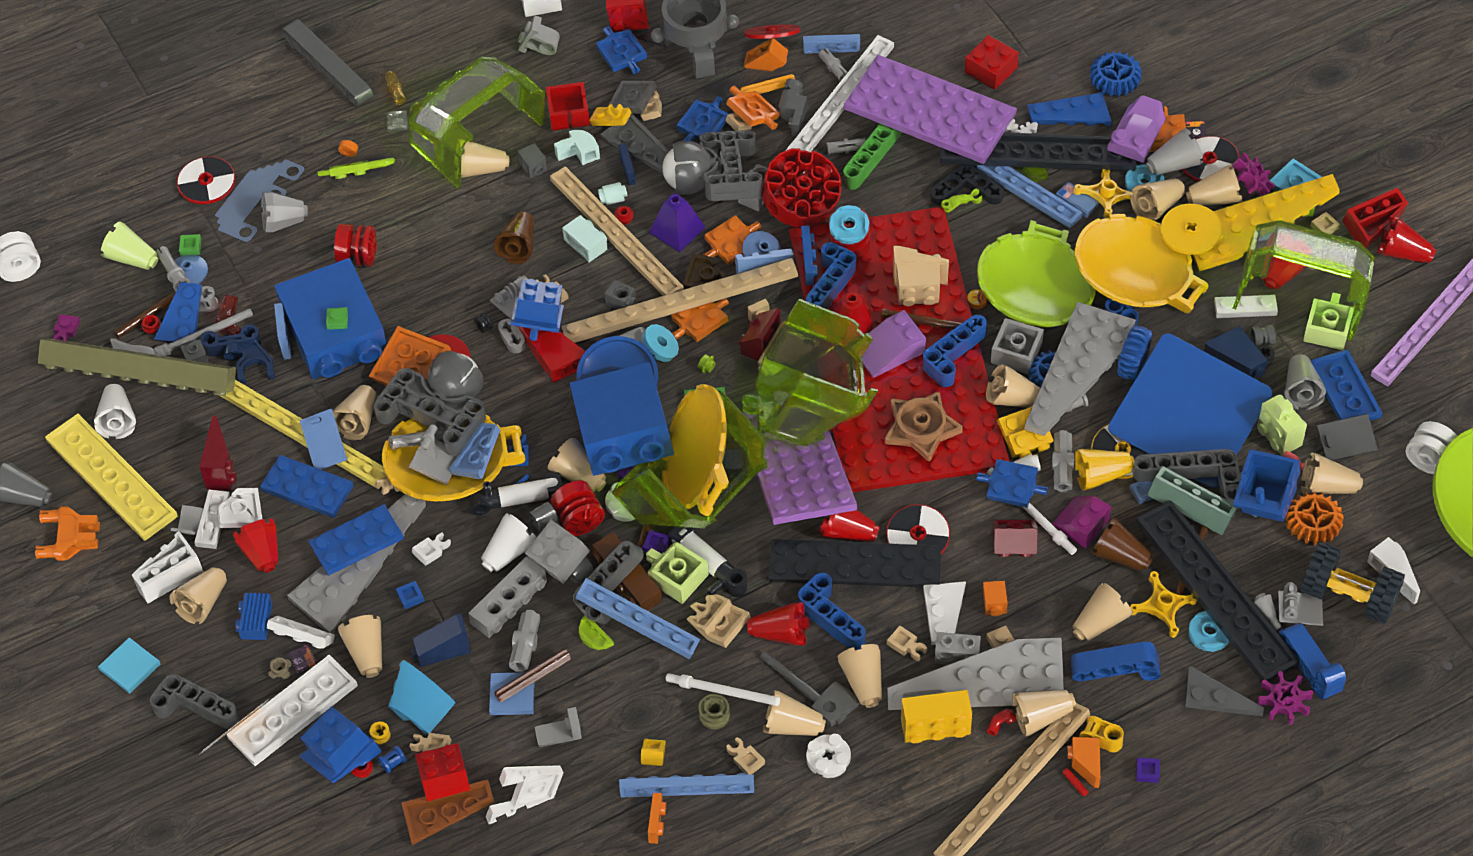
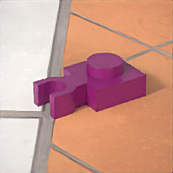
M60 314L53 329L55 333L53 339L67 341L68 337L74 338L80 324L79 317Z

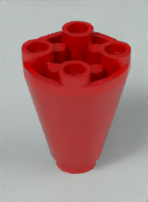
M1394 216L1389 224L1391 228L1389 230L1385 229L1380 240L1384 242L1380 243L1377 252L1384 256L1420 263H1430L1437 249L1433 248L1430 242L1402 219Z
M855 510L828 515L827 518L825 517L822 520L818 531L822 533V536L828 538L863 542L870 540L874 542L880 526L875 525L873 520L860 511Z
M803 602L791 603L755 615L747 621L748 634L754 635L756 638L795 646L806 645L805 630L809 629V618L804 617Z

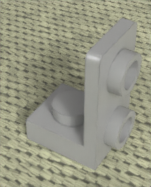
M576 707L567 709L568 717L564 718V721L535 726L539 747L582 739Z

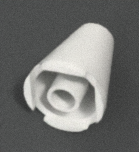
M110 384L104 388L94 418L96 431L105 438L116 436V439H121L130 435L135 429L136 418L123 387L118 384Z
M506 513L481 557L483 567L489 572L493 570L499 571L524 553L537 537L534 533L529 535L528 527L513 515Z

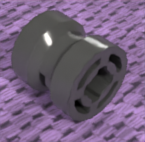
M1272 324L1266 325L1263 328L1259 326L1251 327V341L1256 347L1262 344H1275L1276 334Z

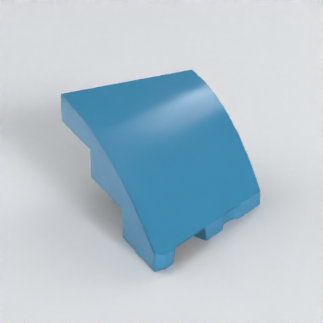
M402 660L399 664L400 670L398 678L394 683V693L390 698L389 707L403 721L411 720L425 735H429L456 702L426 675L405 660Z

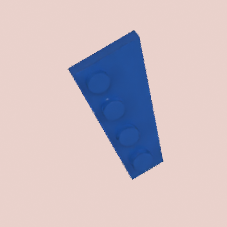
M1102 93L1027 105L1031 123L1037 122L1044 125H1057L1058 122L1067 123V125L1087 123V126H1095V123H1102L1104 126H1111L1112 124Z

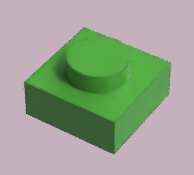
M200 234L180 236L179 252L181 256L200 255L202 240Z
M347 307L327 308V330L348 329Z

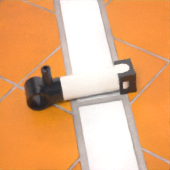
M560 473L546 474L545 479L497 488H492L491 483L486 481L483 483L481 490L468 496L470 512L478 516L487 514L491 509L547 499L550 502L553 494L562 487Z
M685 520L669 532L670 545L678 542L708 561V573L717 579L707 589L709 595H714L723 586L726 587L729 595L733 597H740L746 593V572L741 568H735L697 536L694 528Z

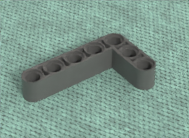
M1230 449L1140 455L1134 460L1132 475L1139 482L1154 481L1162 468L1161 466L1186 479L1217 477L1221 497L1231 503L1234 502V499L1230 497L1235 498L1241 480L1237 455Z

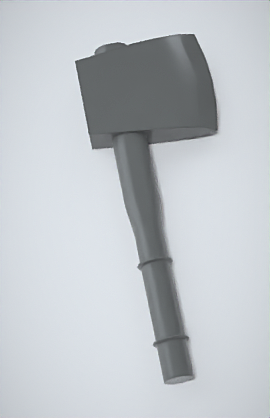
M764 651L760 656L768 665L780 673L785 680L792 683L804 696L814 703L811 706L812 709L823 715L822 719L826 720V724L830 728L836 723L841 724L846 716L860 704L858 698L850 690L836 681L820 695L767 651Z

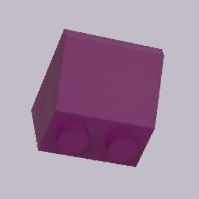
M1075 496L1052 525L1058 531L1061 530L1069 539L1086 549L1110 520L1111 506L1095 496Z

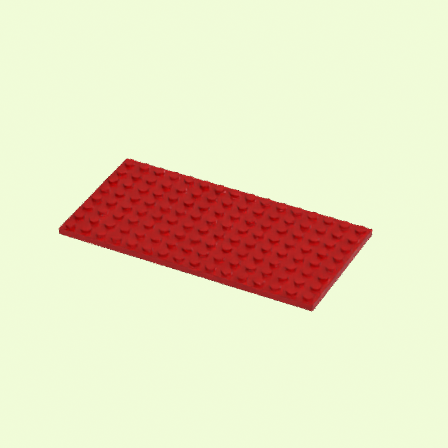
M942 207L869 217L870 246L863 256L856 258L855 274L821 317L813 318L807 314L834 442L851 490L854 493L978 474V472H988L991 467L995 468L997 459L1009 461L1002 431L997 422L996 407L986 399V389L989 380L979 343L953 361L956 368L955 382L949 387H943L923 370V354L873 378L852 350V347L860 340L847 342L843 340L842 336L833 334L831 315L841 298L849 292H856L863 297L871 310L873 329L887 319L886 317H881L882 309L898 312L905 310L909 314L963 323L972 316L946 213ZM828 223L809 227L810 233H814L815 245H811V249L816 251V261H813V265H817L818 277H814V285L806 286L801 228L789 229L805 309L808 293L828 269L821 263V247L829 242ZM894 246L916 249L918 253L931 256L940 254L941 258L949 259L947 285L940 284L939 303L932 305H899L897 287L894 285L893 278ZM915 323L926 338L925 350L953 330ZM939 392L945 414L962 425V433L941 441L930 461L926 460L911 446L885 444V437L895 422L891 408V399L909 401L915 398H926Z

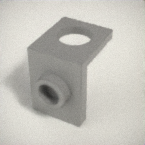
M182 505L178 529L171 528V531L176 533L179 531L181 534L196 536L203 508Z

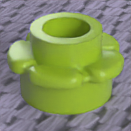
M705 354L701 358L698 368L702 370V373H706V371L710 373L716 364L713 360L714 356Z

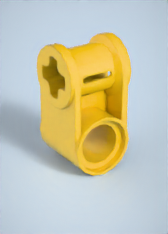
M1089 716L1086 720V728L1080 733L1079 737L1099 738L1100 748L1109 752L1121 750L1124 736L1123 729L1119 725L1104 721L1099 717Z

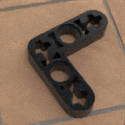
M963 164L936 184L930 193V199L936 205H941L943 200L956 195L966 186L972 191L979 189L978 195L993 205L1001 203L1004 195L1001 186L973 165ZM953 181L956 182L958 185L955 187H951L948 185V183ZM982 181L986 185L979 187L975 183Z

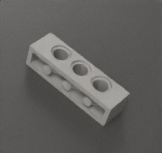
M525 557L468 613L470 624L488 638L494 633H498L503 624L508 619H512L523 604L526 605L537 591L544 588L547 582L545 570L528 557Z

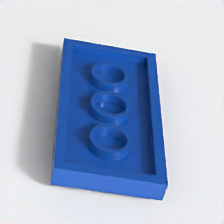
M1348 349L1310 360L1326 387L1325 396L1338 420L1365 414L1369 415L1370 421L1382 417V411Z
M279 455L260 485L262 492L335 518L354 487L353 481Z
M385 504L309 540V545L329 576L403 540L404 537Z

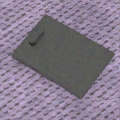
M1368 414L1316 426L1325 458L1337 460L1378 451Z

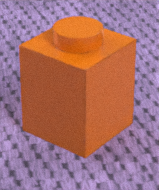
M1005 581L983 582L982 594L985 615L1000 616L1007 614Z

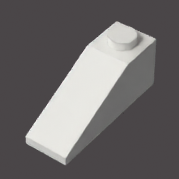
M1388 537L1370 551L1367 562L1379 573H1381L1385 566L1405 574L1400 592L1415 604L1420 594L1417 581L1404 550L1397 542Z

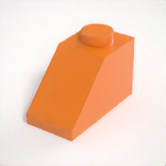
M770 38L746 53L743 66L747 69L774 71L786 64L788 49L774 38Z
M1073 737L1072 746L1067 747V759H1071L1072 768L1094 788H1099L1101 778L1099 738Z

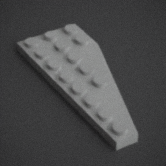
M1077 302L1026 421L1024 430L1045 436L1060 420V417L1073 407L1077 399H1080L1099 380V377L1105 371H1108L1112 363L1120 358L1125 339L1130 329L1135 326L1136 320Z

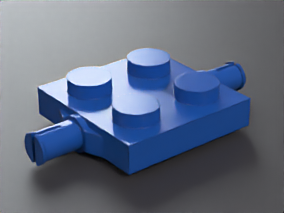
M610 26L604 27L603 32L607 37L596 42V48L611 70L616 72L629 67L633 74L638 73L640 68L636 63L646 59L647 53L630 29L614 33Z
M717 96L711 104L695 100L677 124V130L687 134L683 141L699 139L703 133L720 132L726 124L725 120L729 114L718 108L723 102L721 97Z
M997 459L991 475L980 472L977 475V481L989 483L987 499L1028 508L1034 493L1045 496L1048 493V487L1036 485L1037 467Z

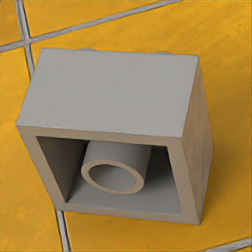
M1005 318L992 347L991 363L998 366L1000 364L1007 365L1015 371L1028 374L1032 362H1034L1035 356H1038L1043 344L1044 329Z
M550 520L525 551V554L547 573L564 584L590 550L582 541L553 520Z

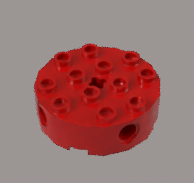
M791 148L779 153L770 162L762 180V201L770 214L784 224L796 228L819 225L827 220L839 202L842 184L841 177L834 164L821 153Z

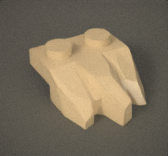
M718 594L706 595L707 603L695 602L690 607L696 615L689 616L686 620L707 640L726 648L751 616L748 611L732 605L728 598Z

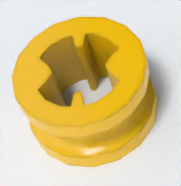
M376 722L370 727L371 739L375 743L383 744L389 740L391 734L386 723ZM381 730L384 734L379 736L376 731Z

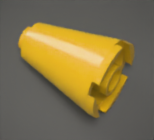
M1078 449L1075 452L1074 462L1075 471L1078 470L1080 477H1077L1080 488L1082 490H1090L1131 473L1134 466V457L1130 456L1128 452Z

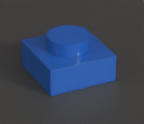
M416 581L396 589L404 609L424 602V597Z

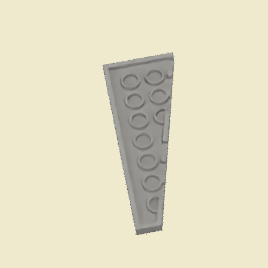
M407 494L388 508L403 537L411 523L415 522L426 506L425 500L417 499ZM397 543L329 576L321 566L287 595L288 600L325 632L334 634L335 628L346 618L348 610L352 605L356 604L361 592L369 586L382 568L384 560L394 551L393 548Z

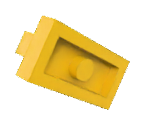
M609 104L608 107H597L589 121L592 126H624L632 112L630 108H623L621 104H618L616 108Z

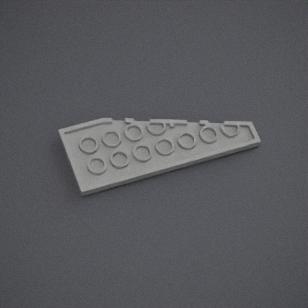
M1061 638L1016 639L887 688L888 710H901L902 698L968 690L971 707L1013 706L1012 694L1064 690Z

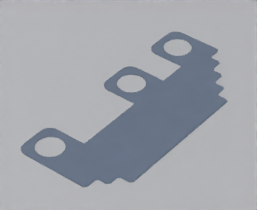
M285 159L282 163L276 162L273 166L267 165L264 169L259 167L256 171L249 170L215 214L219 218L217 221L220 224L218 230L242 241H250L256 234L257 228L243 221L262 198V192L279 190L281 195L285 196L286 190L273 185V182L279 175L293 181L297 180L303 173L304 167ZM290 167H297L299 169V173L295 176L287 175L286 171ZM242 228H250L252 230L251 235L248 237L240 236L239 232Z

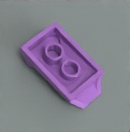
M1142 95L1129 105L1117 129L1112 133L1107 150L1144 163L1165 122L1162 102Z

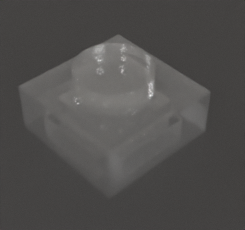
M406 110L387 112L388 131L408 130Z

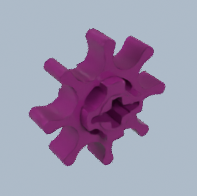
M1244 152L1232 164V167L1239 172L1237 181H1243L1244 186L1248 188L1249 194L1255 190L1260 197L1269 194L1270 190L1275 187V184L1268 180V175L1271 173L1270 170H1264L1257 157L1251 161Z
M1279 671L1277 674L1278 684H1270L1267 680L1262 681L1261 689L1267 691L1269 695L1259 696L1257 704L1260 706L1270 705L1273 708L1269 713L1268 719L1270 721H1273L1275 715L1284 714L1288 718V724L1292 725L1294 721L1293 712H1301L1304 716L1309 715L1310 707L1304 705L1302 701L1311 700L1313 691H1301L1298 688L1301 685L1302 676L1298 675L1294 682H1287L1283 678V672Z

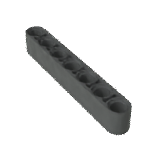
M299 19L294 20L281 29L285 39L355 106L358 107L373 97V92L368 84Z

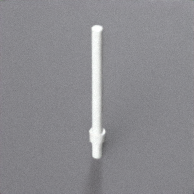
M991 467L987 473L991 475L994 468ZM1029 503L1028 508L1023 507L1052 536V540L1057 545H1061L1071 555L1077 551V548L1067 540V536L1061 530L1058 531L1033 505Z
M668 673L666 675L667 682L679 684L682 688L690 689L693 687L774 706L780 704L779 697L693 679L692 676L684 674L679 676Z

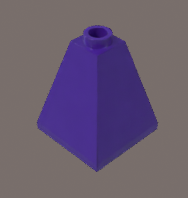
M673 193L663 203L650 229V234L680 253L705 229V225L689 203Z

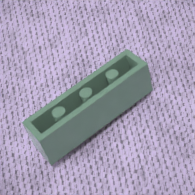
M1164 466L1156 475L1147 494L1163 504L1172 501L1181 514L1220 535H1223L1237 509V507L1233 506V503Z

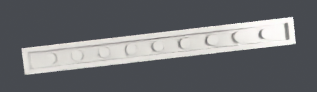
M877 35L786 150L800 148V150L811 152L845 110V101L876 56L887 57L894 48V42Z

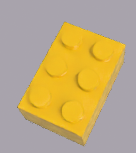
M968 690L902 698L901 723L905 743H920L923 740L931 739L942 740L946 737L954 736L960 738L971 734L972 710Z

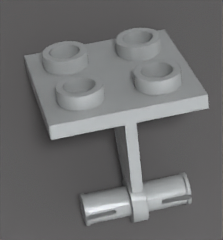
M431 424L427 432L423 434L422 441L409 468L447 486L452 476L449 468L458 455L452 456L446 452L444 443L436 440L434 437L438 429L437 426Z

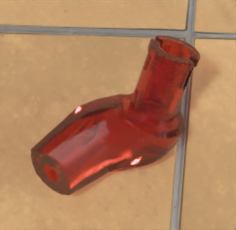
M225 294L216 316V323L236 314L238 297ZM236 324L222 329L229 335L241 333V328Z

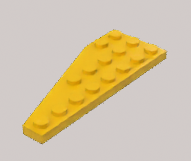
M1333 174L1213 211L1221 223V236L1212 249L1193 255L1199 272L1238 260L1249 249H1255L1266 238H1272L1295 223L1294 220L1300 216L1304 217L1309 214V210L1317 205H1323L1338 195L1339 187Z

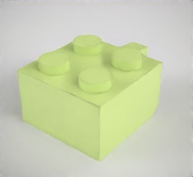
M1337 293L1332 294L1331 301L1314 298L1303 341L1344 351L1354 307L1339 304L1341 294Z
M1277 395L1262 403L1257 427L1260 434L1269 440L1272 448L1283 456L1286 451L1291 452L1303 445L1307 424L1295 412L1293 405L1288 399L1285 400L1282 395Z
M674 542L665 553L661 554L652 548L646 553L647 561L652 564L648 575L661 591L681 604L689 598L709 575L708 561L678 542Z

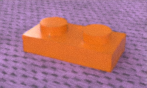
M653 793L648 827L649 843L658 844L659 835L663 836L664 822H661V816L666 815L667 803L663 802L662 793Z

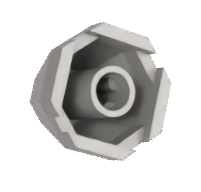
M270 191L262 192L261 207H263V212H261L263 231L275 232L304 221V217L308 216L307 205H304L302 200Z

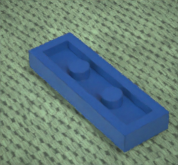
M801 226L806 286L814 285V277H818L817 265H813V261H816V251L811 249V245H815L814 233H810L809 226Z

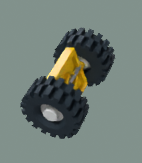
M1320 542L1306 571L1301 592L1323 599L1325 592L1330 587L1337 594L1345 593L1352 596L1351 598L1355 601L1368 602L1364 617L1386 624L1397 601L1405 574L1384 566L1377 583L1336 568L1341 555V549Z

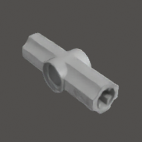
M1066 430L1054 433V452L1052 453L1054 489L1061 493L1072 490V471L1074 470L1072 434Z
M526 610V612L521 614L518 630L513 633V649L509 667L515 670V672L523 673L525 670H528L532 651L535 652L537 648L540 614H537L534 610Z

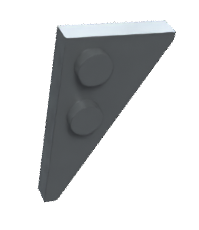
M1189 666L1185 707L1263 717L1264 707L1194 667Z

